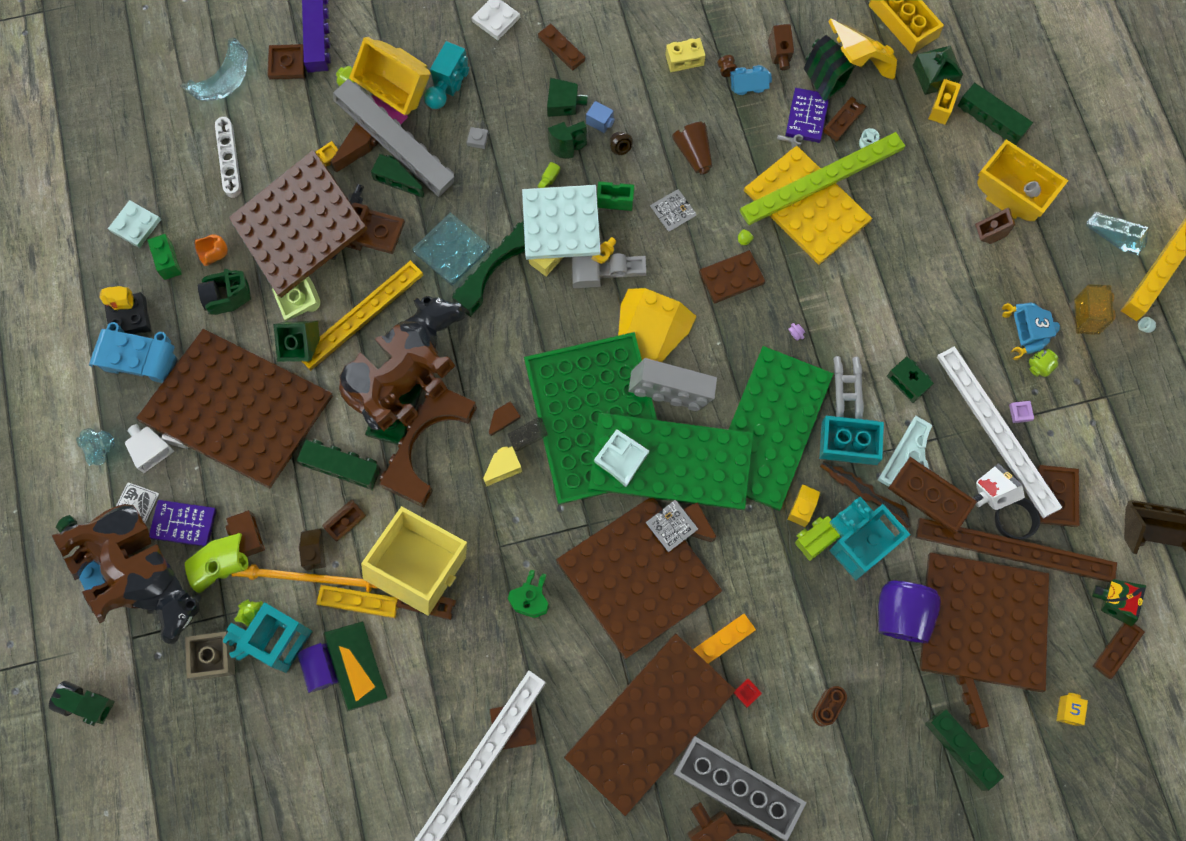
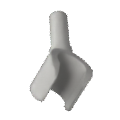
M797 134L794 138L778 135L777 139L791 143L792 147L796 145L800 147L802 143L797 141H802L803 136Z

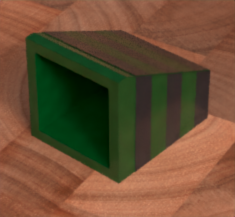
M825 35L813 43V49L806 57L807 62L804 70L822 99L827 101L846 86L856 65L849 62L838 43Z

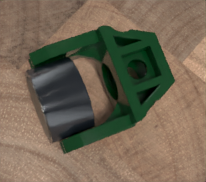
M224 269V272L205 276L202 279V283L198 284L201 304L204 310L208 311V314L211 315L235 311L251 300L249 283L243 271ZM226 286L228 298L221 299L219 287Z
M63 681L54 690L49 701V709L66 717L73 713L83 717V722L95 726L96 723L104 724L115 701L88 690L83 694L82 687L68 681Z

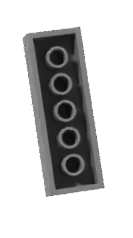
M696 736L693 737L673 775L783 841L788 840L807 803Z

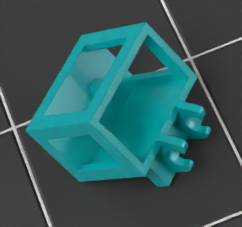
M859 497L829 522L842 537L829 551L856 581L911 534L884 504L873 511ZM883 515L900 532L896 537L880 520Z
M264 602L247 630L230 623L226 629L228 633L224 637L223 643L227 644L229 642L230 646L237 643L236 650L229 653L231 658L236 657L237 660H242L252 655L268 666L287 673L313 631ZM280 626L285 631L269 654L264 649ZM296 631L301 633L285 660H279Z

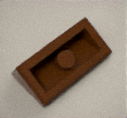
M350 500L329 518L322 527L337 542L366 515L353 500Z

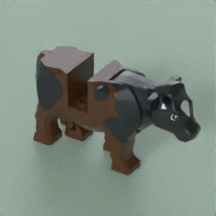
M430 296L423 297L421 301L416 298L414 304L417 312L413 316L396 324L387 334L375 338L376 342L390 359L389 361L385 362L380 369H377L360 352L354 361L344 366L340 374L339 392L341 397L349 406L363 415L370 428L385 431L397 419L404 426L411 423L418 416V412L411 404H401L399 397L411 391L416 384H421L422 388L433 400H436L447 389L444 382L440 378L435 377V373L443 378L455 367V364L448 356L439 357L437 355V332L443 331L452 323L465 318V309L459 302L451 303L439 297L432 298Z
M118 505L106 510L89 523L67 527L60 534L52 535L62 557L68 555L73 548L79 546L72 556L64 559L74 580L80 578L84 568L94 561L100 565L101 575L105 583L82 591L87 604L99 624L105 621L109 611L119 607L156 610L162 627L160 632L162 640L165 643L174 644L178 641L182 631L190 625L193 617L198 614V601L191 597L186 589H182L175 573L163 557L157 544L129 558L128 555L152 544L148 528L134 505Z

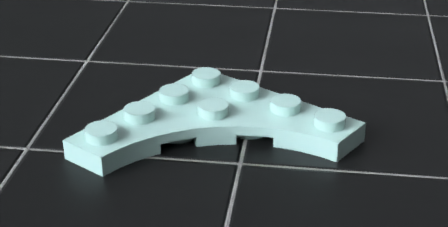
M915 415L879 476L878 481L889 487L909 457H912L929 469L925 458V448L932 424Z

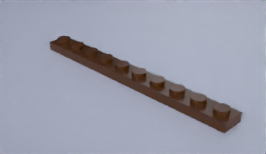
M924 518L918 519L915 536L917 539L1105 582L1116 579L1117 562L960 527L958 532L954 534L936 521Z

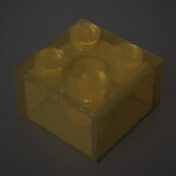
M1088 284L1074 299L1076 334L1099 335L1114 321L1115 310H1113L1112 304L1114 293L1111 291V285Z

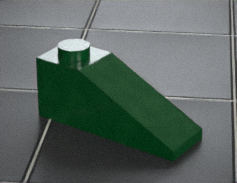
M379 154L371 170L374 181L422 198L424 197L422 186L394 157Z

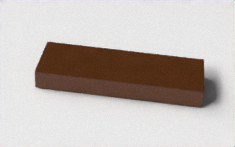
M1123 623L1093 664V667L1108 679H1112L1145 631L1136 624L1129 626Z

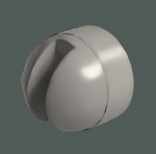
M1033 181L1024 187V191L1028 197L1034 198V196L1038 197L1041 193V187L1038 182Z

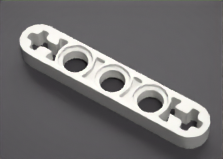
M220 117L215 122L222 186L228 197L235 198L241 193V183L234 129L230 119ZM223 124H226V125H225V130H226V132H224L223 129H222ZM225 138L231 139L227 145L222 144V140ZM226 154L233 155L230 160H224ZM227 170H235L233 175H225ZM230 182H232L234 185L233 191H230Z

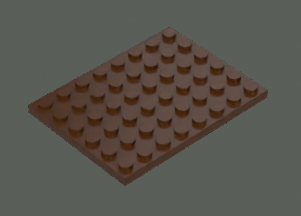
M202 329L136 418L139 422L271 489L333 395L331 392Z

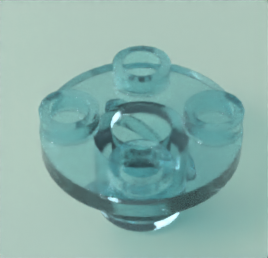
M86 428L80 432V437L76 438L77 444L83 449L85 460L89 465L99 466L104 464L106 452L109 453L115 447L113 436L106 431L96 433L93 429Z

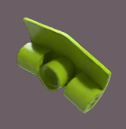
M241 533L211 541L185 562L187 579L194 591L201 593L212 585L216 579H225L230 574L241 572L248 568L246 555L239 552Z

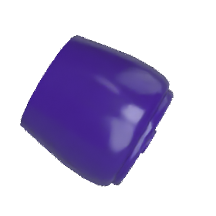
M896 580L888 581L887 584L883 585L879 595L878 632L900 640L929 643L941 606V599L937 591L916 583Z

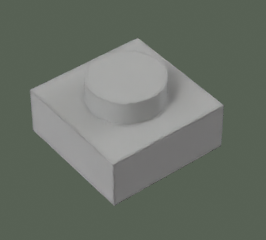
M471 127L467 146L485 149L489 134L488 130Z

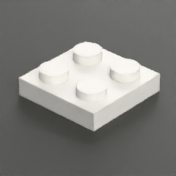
M489 0L472 17V22L496 40H499L520 19V13L502 0Z

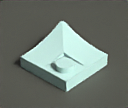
M616 430L596 456L594 463L627 487L649 454V450L619 430Z

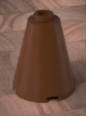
M700 121L684 126L685 130L682 132L677 130L673 133V141L695 173L703 175L710 172L712 160L705 122L702 123Z

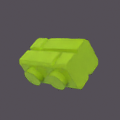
M829 516L824 519L819 517L812 523L813 528L809 531L805 528L797 535L799 539H797L795 544L809 561L841 537L829 523L831 521Z

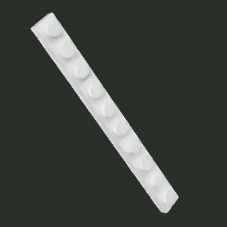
M955 346L939 354L937 359L1017 480L1022 484L1023 489L1042 518L1059 511L1062 506Z
M531 671L527 672L414 841H441L547 682Z

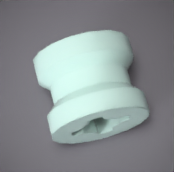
M872 128L865 129L859 140L860 148L862 149L878 141L879 133Z

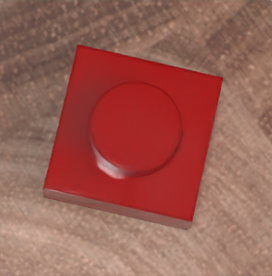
M748 678L733 694L747 708L762 693Z

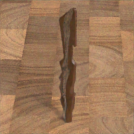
M826 461L822 462L820 467L827 471L842 486L844 484L848 486L853 493L866 502L872 501L878 506L884 504L904 527L910 528L911 525L905 506L875 494L872 485L864 484L861 478H856L852 472H845L842 467L830 465Z

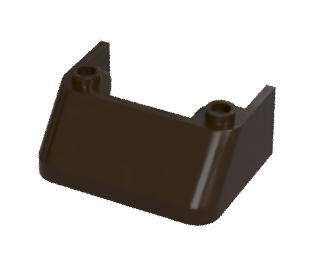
M1134 500L1128 501L1125 509L1124 540L1131 552L1137 554L1139 547L1144 546L1146 541L1178 546L1186 551V509Z

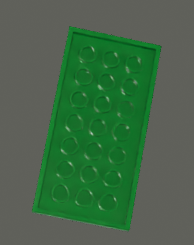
M762 346L728 430L753 433L746 498L780 511L834 373Z
M599 413L589 490L745 510L753 433ZM616 430H619L649 450V454L627 487L594 463V459Z

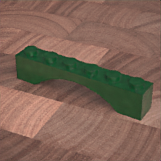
M524 220L521 223H517L513 232L503 238L501 245L491 251L489 258L478 265L476 272L466 278L462 287H458L453 292V303L459 302L464 307L468 316L471 317L483 304L485 286L493 272L508 259L525 253Z

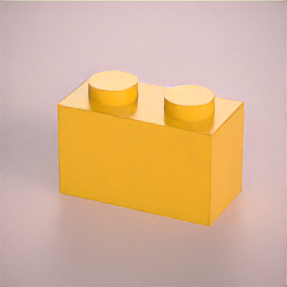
M947 79L943 80L929 115V120L946 124L961 84Z

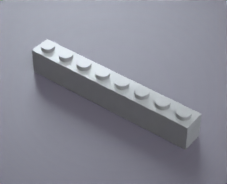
M348 79L333 92L334 102L434 194L440 197L454 183L455 176L452 170L448 167L445 168L438 157L432 156L422 143H418L409 131H405L396 119H392L383 107H379L370 95H366L357 83H353Z

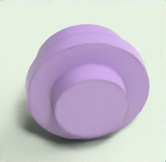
M792 323L788 329L790 334L796 341L804 339L803 334L805 331L799 324L795 325Z

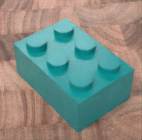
M825 416L821 424L819 459L878 465L883 455L884 422Z

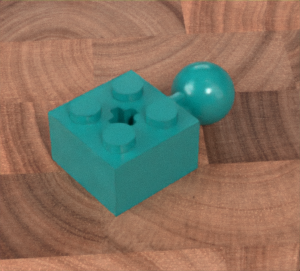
M448 41L443 45L430 68L434 86L429 87L424 93V101L429 108H442L447 100L446 94L454 96L455 92L459 91L462 84L461 81L469 73L468 57H466L465 48Z

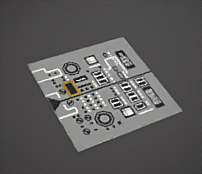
M679 189L650 205L668 232L697 215Z
M676 500L646 522L668 552L698 530Z

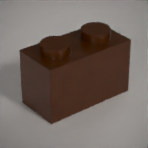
M248 510L226 518L228 523L226 531L228 535L242 534L239 552L249 557L265 551L255 516L251 511Z

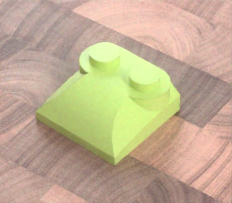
M309 276L282 298L272 288L285 321L307 311L314 312L320 306V298Z

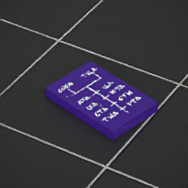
M795 87L785 136L794 138L795 135L800 134L803 136V140L820 143L829 99L824 101L816 91Z
M158 500L149 532L150 539L204 547L209 543L217 509Z

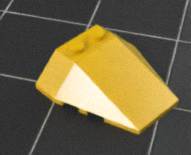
M830 18L828 22L833 33H838L837 41L839 43L842 42L841 50L850 63L862 67L870 58L882 76L891 80L895 78L897 59L893 55L894 50L890 46H884L859 31Z
M628 289L621 303L618 336L635 332L642 360L648 358L663 362L668 354L690 333L696 315L681 302L649 289Z

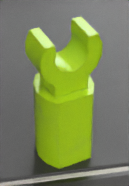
M553 162L549 163L542 175V180L538 184V188H548L549 185L553 184L560 172L559 165Z

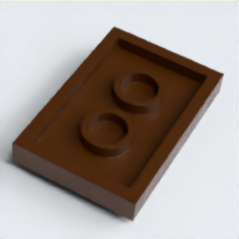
M750 250L699 270L700 276L714 304L765 284V279Z
M1039 465L1037 467L1038 472L1062 506L1059 511L1045 518H1042L1040 515V524L1068 527L1080 526L1079 469Z

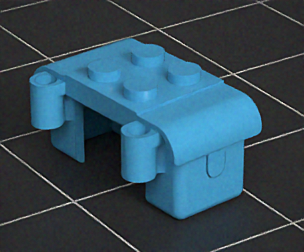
M111 322L106 329H101L89 366L96 365L103 371L115 374L124 372L138 376L144 375L154 382L163 383L175 367L178 359L173 354L174 345L171 344V340L164 332L156 333L154 339L124 333V330L117 323Z

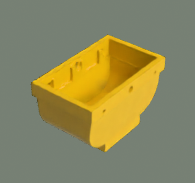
M365 37L349 78L403 115H408L412 110L418 108L431 72L427 69L426 64L403 49L395 48L380 40Z
M1007 139L978 174L979 179L977 180L979 188L987 195V201L1001 210L1010 208L1015 220L1017 217H1020L1026 221H1035L1038 217H1041L1068 182L1067 179ZM1036 181L1041 187V193L1038 197L1030 198L1026 195L1024 187L1028 183Z

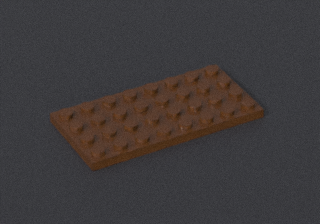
M675 633L567 752L564 758L626 816L736 690Z

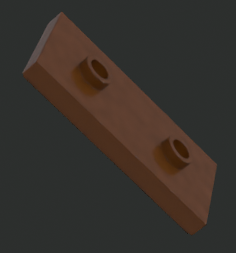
M912 457L908 458L888 487L890 491L954 534L958 532L977 503L976 500Z

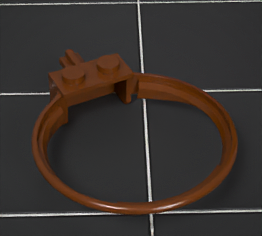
M701 802L690 808L700 824L687 833L691 841H726L737 833L751 834L764 841H777L771 835L756 827L733 824L722 810L710 818Z

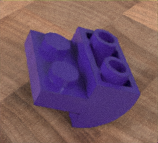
M326 643L310 646L297 654L308 693L338 684Z

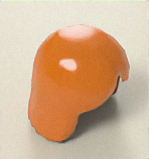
M209 235L195 240L196 253L204 266H208L227 255L226 242L218 235Z

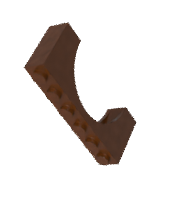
M448 389L436 400H433L426 392V400L417 409L418 416L409 423L408 433L405 438H401L397 453L391 456L389 460L390 466L380 477V485L383 489L423 508L433 490L413 470L411 454L416 439L426 428L438 422L454 420L469 424L477 409L474 401Z

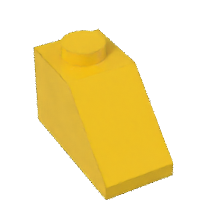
M802 484L787 520L806 527L815 510L820 492Z

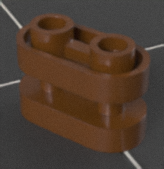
M833 686L824 691L812 713V719L816 725L825 727L836 721L847 700V694L843 688Z

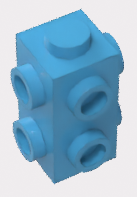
M762 65L753 66V69L741 67L736 68L735 71H730L731 90L737 95L747 94V91H754L755 93L764 92V89H769V83L772 82L771 72Z

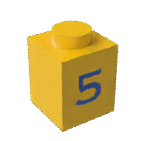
M1075 693L1061 696L1056 721L1074 726L1085 725L1088 700L1081 699V695Z

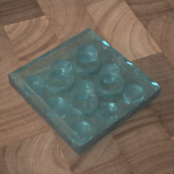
M450 212L412 251L453 286L490 250V245Z

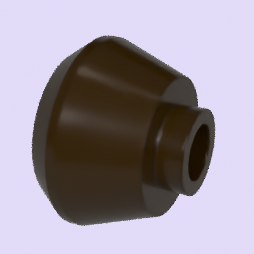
M616 132L610 138V149L615 155H624L633 146V138L627 133Z

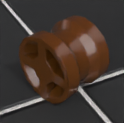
M725 55L717 61L723 77H730V71H735L737 68L732 55Z

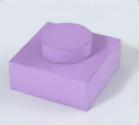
M1030 401L1014 402L1009 405L1013 423L1034 420Z

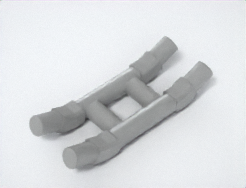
M836 356L833 358L836 384V417H844V401H855V419L863 420L864 402L860 358H852L853 375H843L841 357ZM843 383H854L855 393H843Z

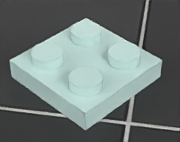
M129 200L108 229L115 235L140 248L161 219L159 216Z

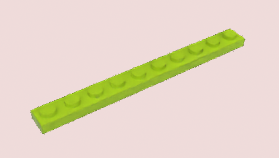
M896 132L741 207L740 213L747 224L751 225L904 150L905 144Z

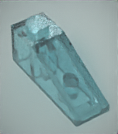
M1097 212L1093 214L1086 226L1122 251L1139 255L1147 245L1149 227Z

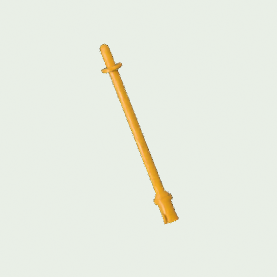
M251 564L246 570L232 574V577H246L249 580L266 577L366 587V592H371L372 588H378L359 578L259 569L256 564Z

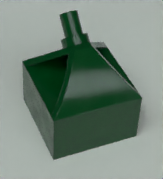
M951 45L919 53L913 63V69L925 95L938 92L944 79L959 84L963 76Z

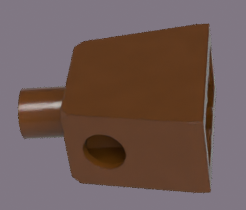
M791 24L775 25L772 27L768 44L772 63L779 64L780 70L784 71L790 68L789 62L794 54Z

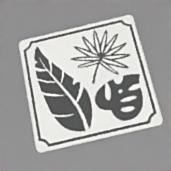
M127 483L116 506L123 504L134 505L143 522L146 523L159 493Z

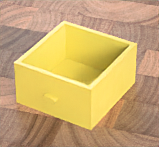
M401 506L361 563L363 580L429 616L448 586L451 587L455 581V574L466 559L467 542Z

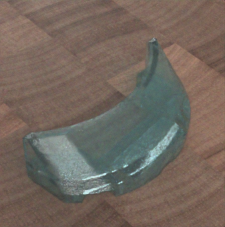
M236 38L228 40L225 60L214 75L198 83L189 80L180 86L195 99L203 101L217 100L232 93L240 85L246 74L248 51Z

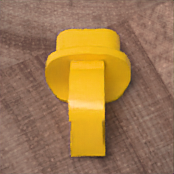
M611 237L607 242H603L600 245V254L604 256L595 255L591 259L600 264L605 263L614 252L616 240Z

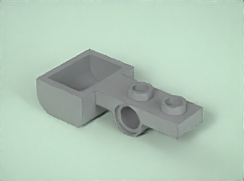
M613 254L603 264L592 260V256L572 257L573 288L601 287V278L646 276V256L626 257L624 254Z

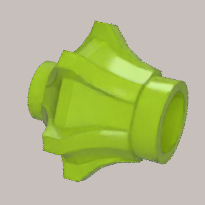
M249 599L241 602L238 605V614L234 620L244 623L248 627L263 605V602H250Z

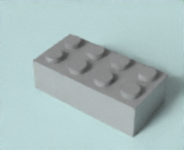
M644 358L631 371L628 392L635 393L639 397L647 396L651 397L654 401L670 402L673 406H685L689 410L698 411L715 399L717 377Z

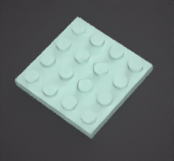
M596 185L522 189L526 260L600 255Z

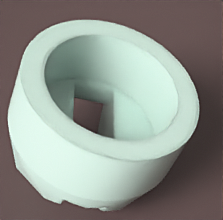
M1146 316L1139 321L1138 328L1143 332L1150 333L1155 330L1156 322Z

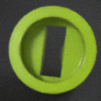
M742 229L738 235V242L741 245H748L754 239L753 235L745 229Z

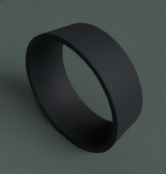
M1026 498L1012 503L1024 507L1032 519L1031 529L1023 537H1016L1007 533L999 521L1000 509L996 511L995 525L998 531L1007 538L1016 540L1029 538L1037 532L1040 526L1039 511Z

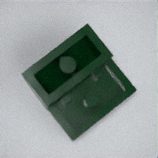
M581 121L569 127L566 126L565 122L549 127L548 142L551 152L563 159L573 158L574 150H580L587 145V126L585 122Z

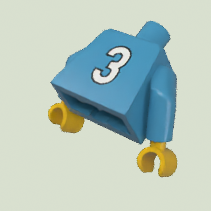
M1006 303L1002 307V310H1009V312H1003L1002 316L1004 318L1010 317L1012 312H1014L1020 344L1025 347L1013 348L1010 353L1014 351L1019 352V356L1014 357L1013 360L1020 359L1025 353L1028 355L1043 349L1060 330L1059 323L1053 322L1051 312L1042 309L1035 303L1016 304L1014 307Z

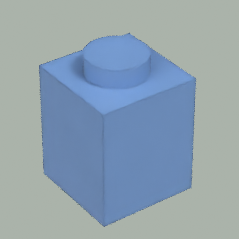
M596 101L586 114V124L605 133L607 128L612 127L615 120L613 118V110Z

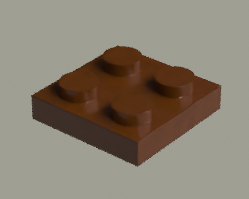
M303 44L269 45V79L304 78Z
M504 707L490 709L492 724ZM531 707L502 750L537 744Z

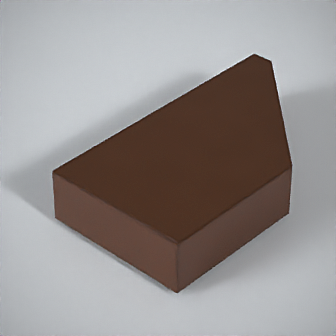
M511 401L494 411L489 429L490 436L521 418Z

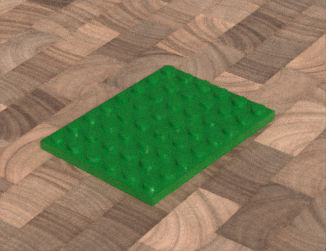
M635 332L524 357L558 505L609 493L589 490L599 413L657 420L651 397H639L635 393L628 392L631 371L642 361Z

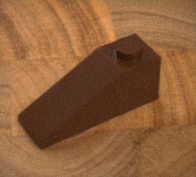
M357 122L330 162L335 172L340 171L366 155L378 144V141Z

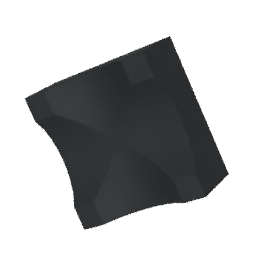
M141 292L133 294V307L131 309L114 310L111 306L105 305L107 324L115 322L124 330V333L128 334L152 331L147 313L146 297Z

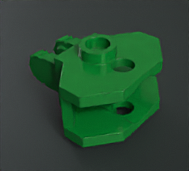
M530 570L526 583H523L522 587L511 590L508 600L516 613L537 618L547 614L549 603L543 595V586L547 574L542 573L539 578L538 587L531 585L535 571ZM526 604L530 605L529 608H524Z

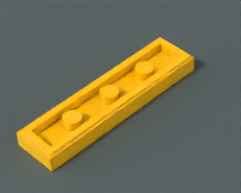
M321 585L316 605L396 618L398 599L391 596Z

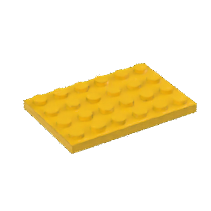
M796 145L744 188V192L755 201L821 168ZM836 183L770 215L818 265L872 220V217Z

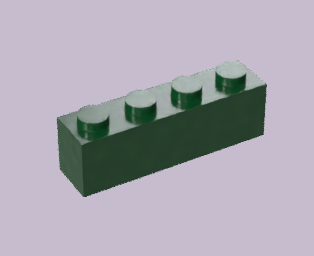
M975 82L962 96L958 107L963 112L970 114L978 122L990 128L992 132L999 134L1014 145L1019 143L1033 124L1031 120Z
M315 439L312 441L305 440L297 462L303 467L373 490L381 470L377 461L371 458L361 459L356 453L348 452L347 454L341 452L340 448L333 445L330 448L326 447L324 443Z
M947 709L939 711L925 723L981 791H989L1004 778L1002 773Z

